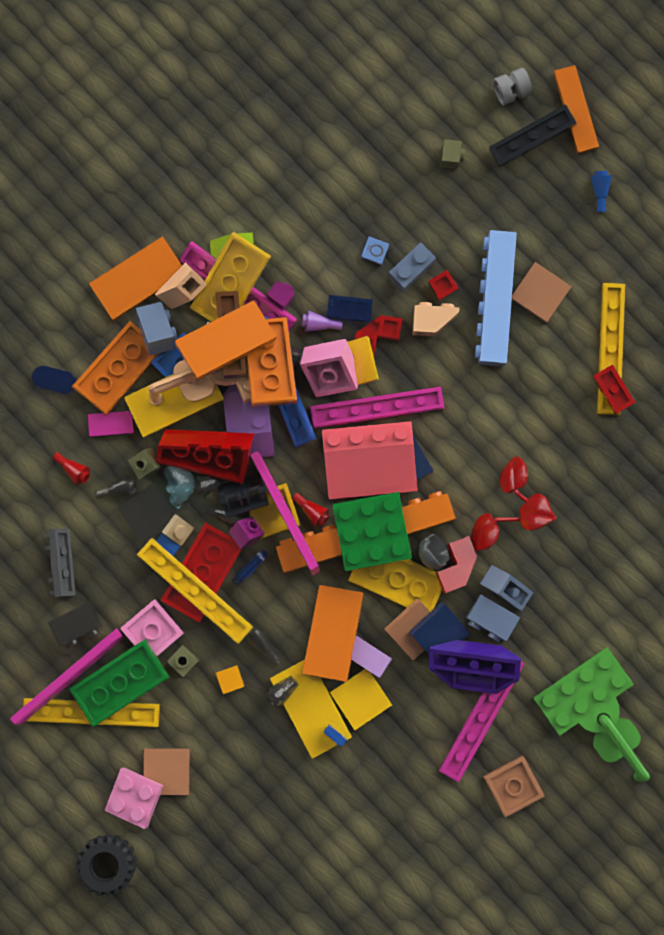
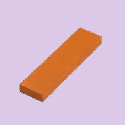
M573 65L554 70L553 74L563 106L567 105L577 122L576 126L570 129L577 154L598 149L599 144L576 66Z

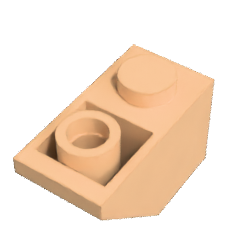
M185 262L155 295L170 309L192 301L207 284Z
M420 302L419 305L414 307L412 335L434 337L458 316L459 308L454 307V304L448 303L441 304L440 307L432 306V303Z

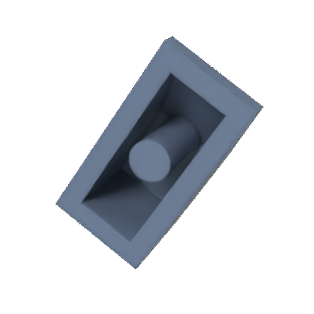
M491 565L480 583L491 593L520 611L524 609L533 594L529 588L513 576Z

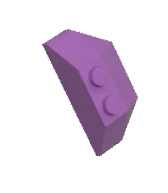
M230 385L223 393L227 432L255 433L251 454L257 451L262 458L275 456L269 406L251 407V401L243 402L236 385Z

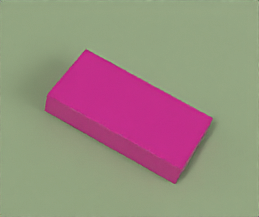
M131 411L111 412L107 416L103 413L88 414L90 437L135 434L134 418Z

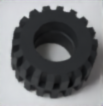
M111 834L100 835L89 841L78 854V862L75 869H78L77 878L82 880L80 883L82 887H88L87 891L90 893L96 892V896H102L103 894L111 896L113 893L117 894L125 888L136 870V856L133 855V848L127 845L129 842L126 840L122 841L120 836L116 835L114 837ZM108 852L116 857L119 863V871L115 876L103 877L97 873L94 867V858L97 854Z

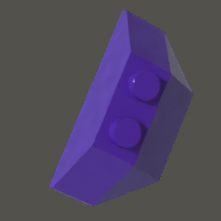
M454 640L430 647L429 670L433 673L435 672L451 688L497 694L520 680L521 658L501 645Z

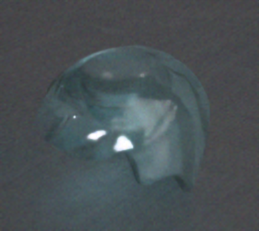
M166 467L164 474L168 481L166 491L171 494L169 501L173 507L179 509L181 508L180 504L191 496L195 480L193 475L187 470Z

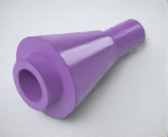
M307 310V313L302 315L301 327H304L305 332L327 330V328L341 330L342 322L329 320Z

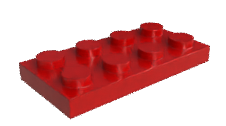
M205 522L182 565L217 594L242 549H240L231 536ZM169 585L161 601L201 623L204 614L172 585Z

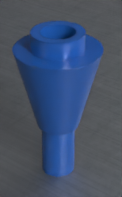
M595 171V175L590 177L595 197L597 198V212H606V198L612 175H608V171Z

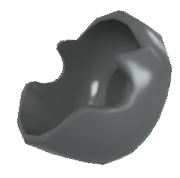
M431 534L420 542L418 554L425 566L429 569L439 570L446 565L450 555L439 536Z

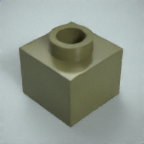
M444 139L440 167L458 169L459 162L464 161L465 149H461L462 141Z
M153 448L144 449L128 460L138 479L147 478L164 467L163 464L156 463L157 454Z
M182 645L167 662L182 677H185L200 659L185 645ZM180 657H185L187 659V663L185 665L179 664Z

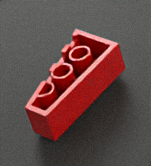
M165 429L158 445L156 463L243 484L249 467L255 433Z

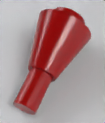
M58 452L54 454L52 459L62 466L75 485L87 482L90 477V467L66 459Z
M298 492L293 496L292 500L302 507V510L315 527L323 526L329 520V509L307 501Z

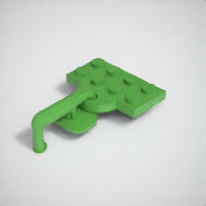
M608 647L533 698L559 736L576 724H579L584 730L595 733L593 746L604 761L615 762L624 756L633 769L634 779L637 782H647L650 779L649 773L633 752V749L639 745L641 740L638 730L630 720L619 718L620 710L616 697L634 684Z

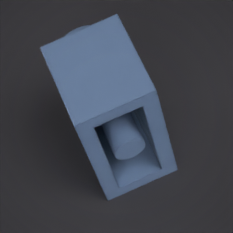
M420 242L389 271L388 279L404 293L435 264L436 257Z
M162 302L136 308L137 322L149 356L174 350V340H177V333L175 327H170V313L168 309L164 310Z
M479 595L466 619L470 620L468 625L478 631L481 628L487 630L490 638L500 642L501 639L503 641L508 640L520 617L483 595Z

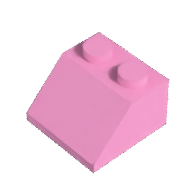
M346 339L304 347L300 365L316 397L357 390L358 384L354 358Z

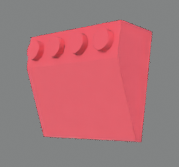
M411 421L322 430L329 500L384 495L395 492H418Z

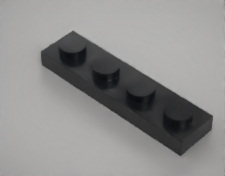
M564 105L491 145L489 150L500 168L576 126L577 122L567 105Z

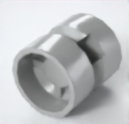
M524 68L512 71L510 76L504 74L493 79L496 95L502 105L514 102L516 97L521 99L533 93L530 78Z

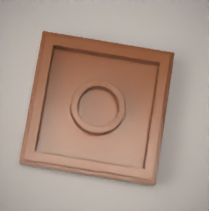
M535 262L513 293L512 301L547 323L572 286Z
M418 598L385 628L387 633L412 660L416 659L424 649L409 631L430 613Z
M190 748L144 749V777L164 785L160 795H189Z
M523 755L483 776L505 818L545 797Z

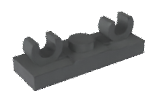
M50 529L49 533L44 535L45 538H50V546L45 548L46 550H51L50 558L53 578L48 579V582H54V590L49 591V594L55 595V597L74 596L76 594L70 529Z

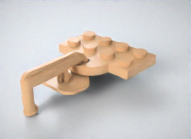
M246 356V377L223 379V370L219 369L197 381L185 360L180 361L174 367L173 376L149 386V400L151 404L159 405L163 399L160 393L179 386L183 396L188 401L197 402L211 396L216 384L223 386L235 384L243 402L247 403L251 401Z

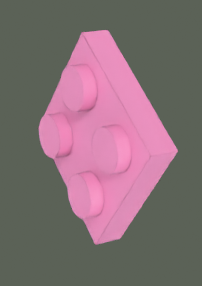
M156 599L120 628L134 646L146 639L156 656H159L184 634Z
M123 767L120 769L105 811L146 829L164 785Z

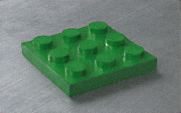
M399 492L332 504L345 571L412 559Z

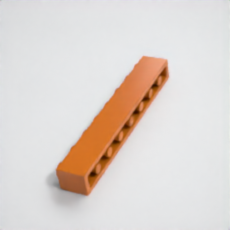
M441 491L428 495L429 499L421 501L420 498L408 501V506L402 507L407 535L456 519L448 493L442 495ZM335 524L322 528L323 532L315 535L313 531L302 534L317 563L342 556ZM292 538L279 542L280 546H276L284 574L308 567Z

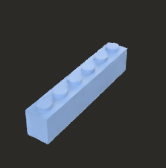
M490 230L488 237H484L483 250H487L486 258L482 259L481 271L485 272V280L480 282V293L484 294L483 302L479 301L478 315H482L481 323L477 324L476 336L480 337V345L475 347V358H479L478 365L504 367L507 364L517 232Z

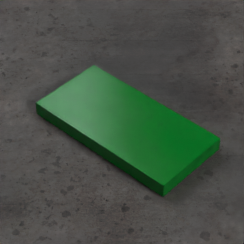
M144 639L71 687L69 691L92 727H95L170 676L147 640Z

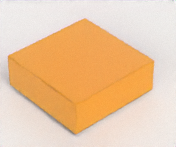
M238 665L216 672L223 694L245 687Z

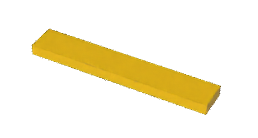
M603 283L599 372L613 364L622 379L625 284ZM598 388L597 415H615Z
M153 538L137 554L237 644L253 628L249 622Z
M24 698L23 707L33 698ZM61 699L50 700L27 720L32 722L90 724L76 700ZM130 703L98 725L159 727L160 704Z

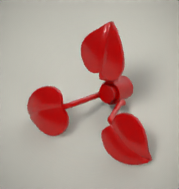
M519 456L512 458L503 469L500 476V486L503 492L509 494L514 491L515 495L525 502L519 510L521 517L495 518L493 520L492 515L489 513L481 515L473 526L471 536L476 552L487 550L495 544L499 535V527L496 524L498 522H521V526L525 530L534 531L545 527L557 519L544 495L537 493L527 499L519 492L518 489L526 485L528 478L527 467Z

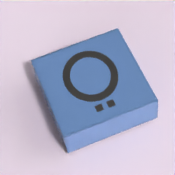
M369 236L361 258L382 266L389 244Z

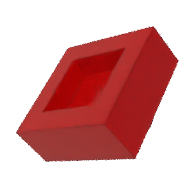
M448 270L428 281L439 301L459 289Z

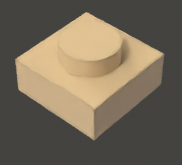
M175 514L162 533L181 546L194 527Z

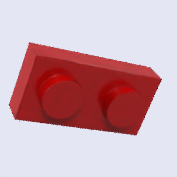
M613 364L592 376L615 415L636 403Z

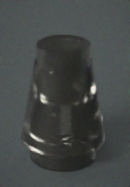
M290 675L288 678L268 688L265 696L275 708H278L280 705L283 706L299 684Z

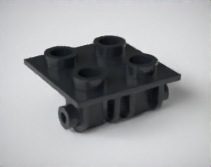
M259 473L245 477L243 484L231 481L217 486L226 518L269 505Z

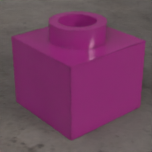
M277 280L268 291L267 297L286 310L295 299L294 288L286 282L281 283Z
M253 516L237 521L229 530V533L240 549L256 544L265 534Z

